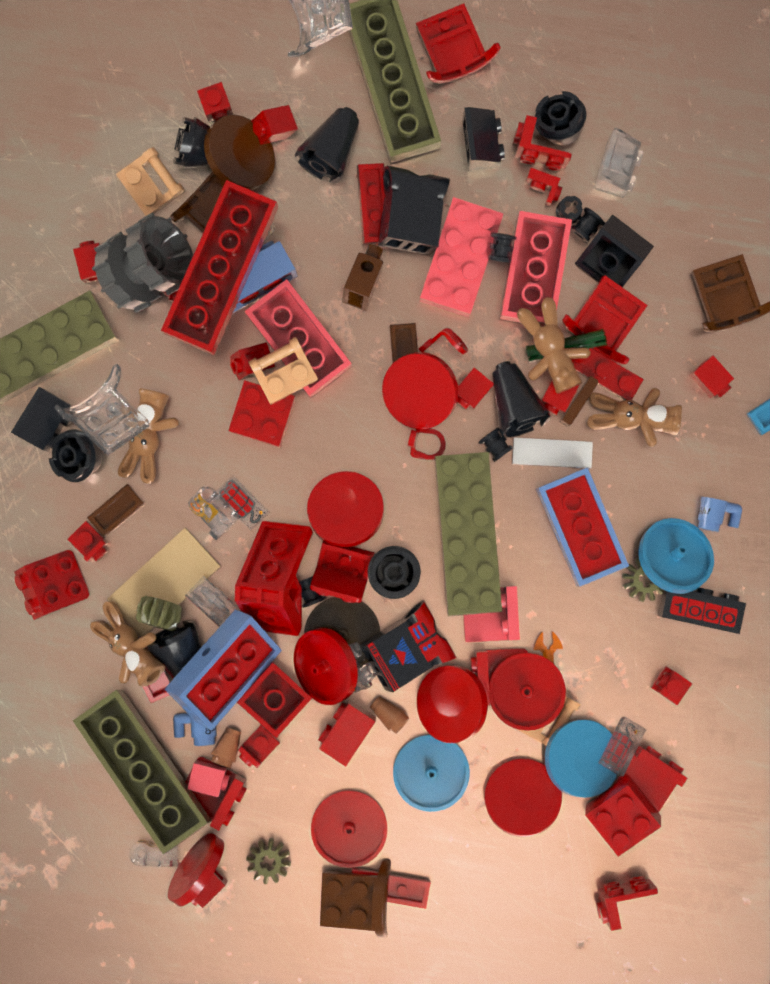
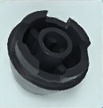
M562 91V94L554 95L550 98L547 95L536 107L535 117H537L535 127L543 137L556 145L570 144L577 140L582 133L587 117L586 108L573 93Z
M183 117L182 123L186 125L184 129L179 128L174 150L179 151L178 158L174 157L173 163L183 166V169L206 167L208 162L204 152V139L210 126L197 117L193 119Z
M67 430L57 435L51 442V445L54 444L52 458H49L50 467L58 477H63L67 481L80 482L85 480L98 470L102 463L103 454L100 444L96 439L80 430Z
M389 546L379 550L372 557L368 566V579L372 588L379 595L389 599L403 598L412 593L417 587L421 576L420 564L415 555L408 549L400 546Z

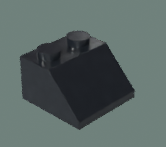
M474 107L464 108L462 124L468 172L499 168L501 160H505L504 145L498 142V134H502L500 118L495 117V110Z
M612 214L575 264L598 282L603 275H606L623 287L654 246Z
M38 387L11 433L48 452L50 448L53 449L54 444L51 445L53 439L59 435L64 426L68 427L75 417L73 411L76 407L50 391Z

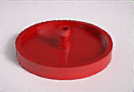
M426 352L409 353L396 360L388 368L382 385L383 399L387 409L397 421L410 428L428 429L442 423L455 409L458 401V383L452 369L441 358Z
M343 471L328 475L316 484L308 498L307 514L313 531L323 541L338 547H352L366 542L378 531L384 517V503L381 492L373 481L362 474Z
M328 628L313 629L304 633L299 638L294 649V668L305 692L313 700L324 705H335L348 699L356 688L358 669L355 656L345 639L337 632Z
M533 653L513 655L498 665L492 674L489 683L490 704L497 717L512 728L524 731L543 728L556 719L564 706L566 687L563 676L550 660L541 655Z
M447 665L435 668L425 676L417 693V711L423 727L432 737L445 743H458L471 739L482 728L488 710L487 695L481 681L472 671L459 665Z
M531 759L508 761L499 766L487 782L485 789L487 813L492 822L509 835L516 837L538 835L555 822L561 809L562 791L551 781L546 766Z
M348 789L332 793L318 805L312 818L311 836L316 850L326 861L339 867L355 868L369 863L381 852L387 839V819L382 807L373 797L362 791Z
M209 833L203 836L189 850L170 882L168 899L179 907L185 906L206 886L214 874L224 851V841L213 833Z

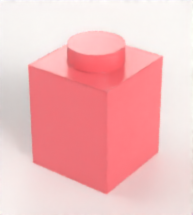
M196 760L193 764L187 789L219 797L221 791H226L230 776L226 775L227 768Z

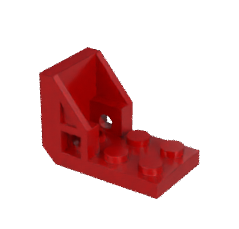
M262 521L235 584V602L240 611L252 616L265 632L299 636L302 628V588L296 573L313 534L310 526Z

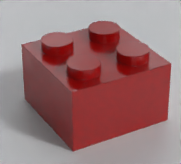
M244 380L228 431L281 448L296 397L289 395L271 405L261 385Z
M271 662L237 703L277 738L312 698L277 665Z
M350 699L347 704L341 702L333 716L336 719L332 726L327 724L318 739L321 742L319 750L345 767L376 722L375 715Z
M629 775L586 804L585 816L618 857L661 827V815Z

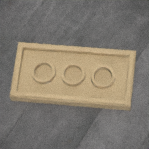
M184 528L108 597L107 600L114 602L118 606L122 616L143 637L154 627L143 624L136 619L137 606L142 597L151 596L180 605L206 581L204 577L208 579L221 565L189 530Z

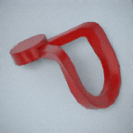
M444 328L433 339L430 338L419 348L421 352H424L444 335L461 354L468 352L465 343L450 328Z
M432 428L411 430L408 440V447H411L410 455L417 459L435 460V456L443 455L446 449L444 436ZM419 433L436 435L441 442L439 451L432 455L417 451L415 447Z

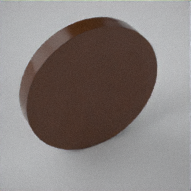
M227 115L217 120L208 129L204 139L205 156L210 168L223 183L228 180L249 190H254L269 180L275 167L274 149L272 143L260 145L249 118L240 115Z

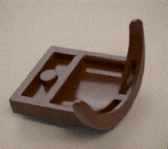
M212 171L196 191L170 215L172 221L177 223L187 218L203 233L225 183Z
M743 254L695 269L691 272L708 322L702 323L703 329L706 332L730 329L753 321L770 312V301L760 305Z
M384 859L382 861L378 875L324 871L322 873L320 926L375 931L378 938H387V895L391 860Z

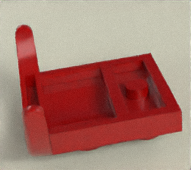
M464 3L416 23L418 33L435 72L429 70L426 74L429 80L435 83L455 81L482 69L497 56L501 48L497 42L485 52Z
M603 275L574 319L572 320L566 314L562 322L566 329L574 336L604 328L607 345L592 349L610 360L627 364L630 360L629 357L617 352V349L648 305L606 275Z

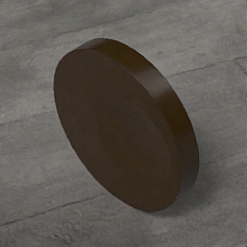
M332 597L324 600L313 609L304 629V633L316 628H328L337 632L350 646L356 659L357 669H360L368 663V660L359 644L380 632V625L375 613L364 602L348 603L341 598Z

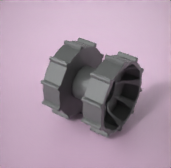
M153 212L127 228L126 232L128 235H123L120 231L107 239L106 242L94 248L96 256L95 266L92 267V270L96 272L97 279L102 287L101 292H105L117 304L118 309L123 307L133 309L138 313L149 307L151 302L162 297L161 291L170 295L179 290L192 260L193 253L186 239L188 237L187 234H183L172 223L170 217L165 219L155 216Z

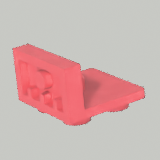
M517 586L500 588L502 612L463 615L466 642L520 640Z

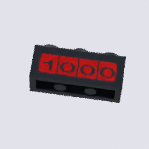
M698 588L697 592L692 591L684 594L663 590L664 593L662 594L658 612L659 617L740 634L746 603L739 602L740 596L724 593L723 598L713 596V590Z

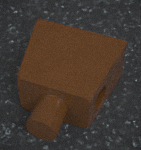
M369 244L365 254L358 253L344 286L342 303L367 311L382 272L383 261L380 260L383 253L382 248Z

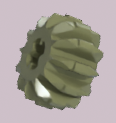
M639 558L635 559L637 568L628 564L629 566L626 568L632 573L631 575L622 574V578L630 579V582L625 583L623 588L629 589L633 587L629 593L631 598H634L639 593V601L644 602L647 593L649 600L654 601L655 595L653 591L659 595L664 593L652 581L645 583L646 586L643 587V582L639 581V577L644 576V571Z
M144 596L141 598L140 603H138L136 619L143 624L174 631L180 623L182 608L166 600Z
M274 838L269 839L268 846H266L263 839H260L258 841L259 848L253 845L250 847V851L254 855H247L246 861L253 863L248 866V872L256 870L257 872L253 879L257 881L262 875L264 876V884H268L269 877H272L273 881L278 883V874L286 877L288 873L283 867L291 866V861L284 859L290 855V851H280L283 848V842H279L277 847L273 846ZM265 856H268L269 859H275L272 866H269L268 863L263 864Z

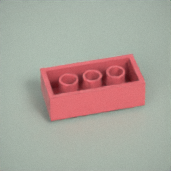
M453 197L439 239V247L436 248L420 296V302L458 315L470 317L489 260L488 256L492 251L490 243H493L494 238L490 234L498 232L504 213Z
M519 211L514 233L517 239L513 240L512 244L514 249L510 256L512 260L508 268L500 315L501 320L521 323L517 312L521 308H526L532 312L539 324L544 327L545 322L541 305L546 297L554 300L557 310L572 224L571 219Z
M287 279L245 310L246 315L274 351L290 343V339L297 338L318 378V381L303 388L310 398L352 367V363ZM295 352L281 359L285 366L298 360Z

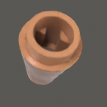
M381 696L370 706L388 731L392 730L395 734L410 719L406 715L405 710L383 699Z
M226 727L225 732L211 753L213 755L211 762L231 769L232 763H236L241 732Z

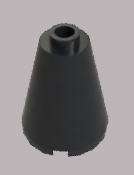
M348 107L337 108L298 147L294 155L295 157H300L298 161L300 166L319 179L326 176L331 178L329 180L330 183H338L344 175L358 129L359 119L357 118V113Z
M510 361L498 364L492 376L501 436L503 437L505 434L507 438L520 436L534 431L533 426L539 422L541 427L549 422L551 419L549 411L518 365L515 363L511 364Z
M193 620L182 621L184 626L177 627L174 631L162 630L155 634L156 640L147 646L154 657L165 665V670L172 679L175 678L201 648L197 626Z

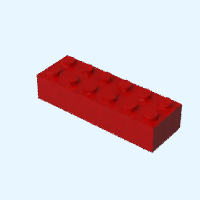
M226 180L161 331L165 335L215 355L279 208L277 201Z

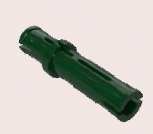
M604 328L564 338V348L590 349L607 345ZM535 345L526 346L529 362L544 358L537 351Z

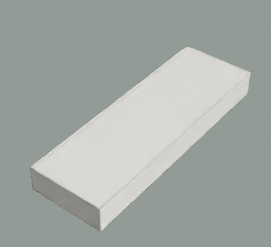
M513 438L512 464L591 468L593 442Z

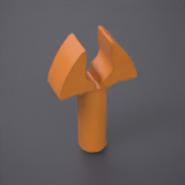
M551 631L552 644L547 649L543 644L544 638L543 632H541L534 643L533 650H540L543 653V657L554 664V653L557 649H563L562 643L558 636Z

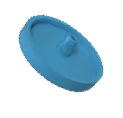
M676 518L660 520L653 524L640 540L638 555L641 567L647 577L656 586L665 591L677 594L692 592L703 585L713 571L714 553L712 546L705 534L690 522Z
M574 720L560 726L550 737L545 751L546 770L553 784L565 794L574 797H594L606 791L618 774V772L613 771L610 766L602 762V758L614 737L611 732L603 725L591 720Z
M430 734L420 735L408 741L400 749L394 762L393 779L399 795L410 806L421 811L436 812L453 806L463 796L469 783L470 769L463 750L457 743L441 742Z

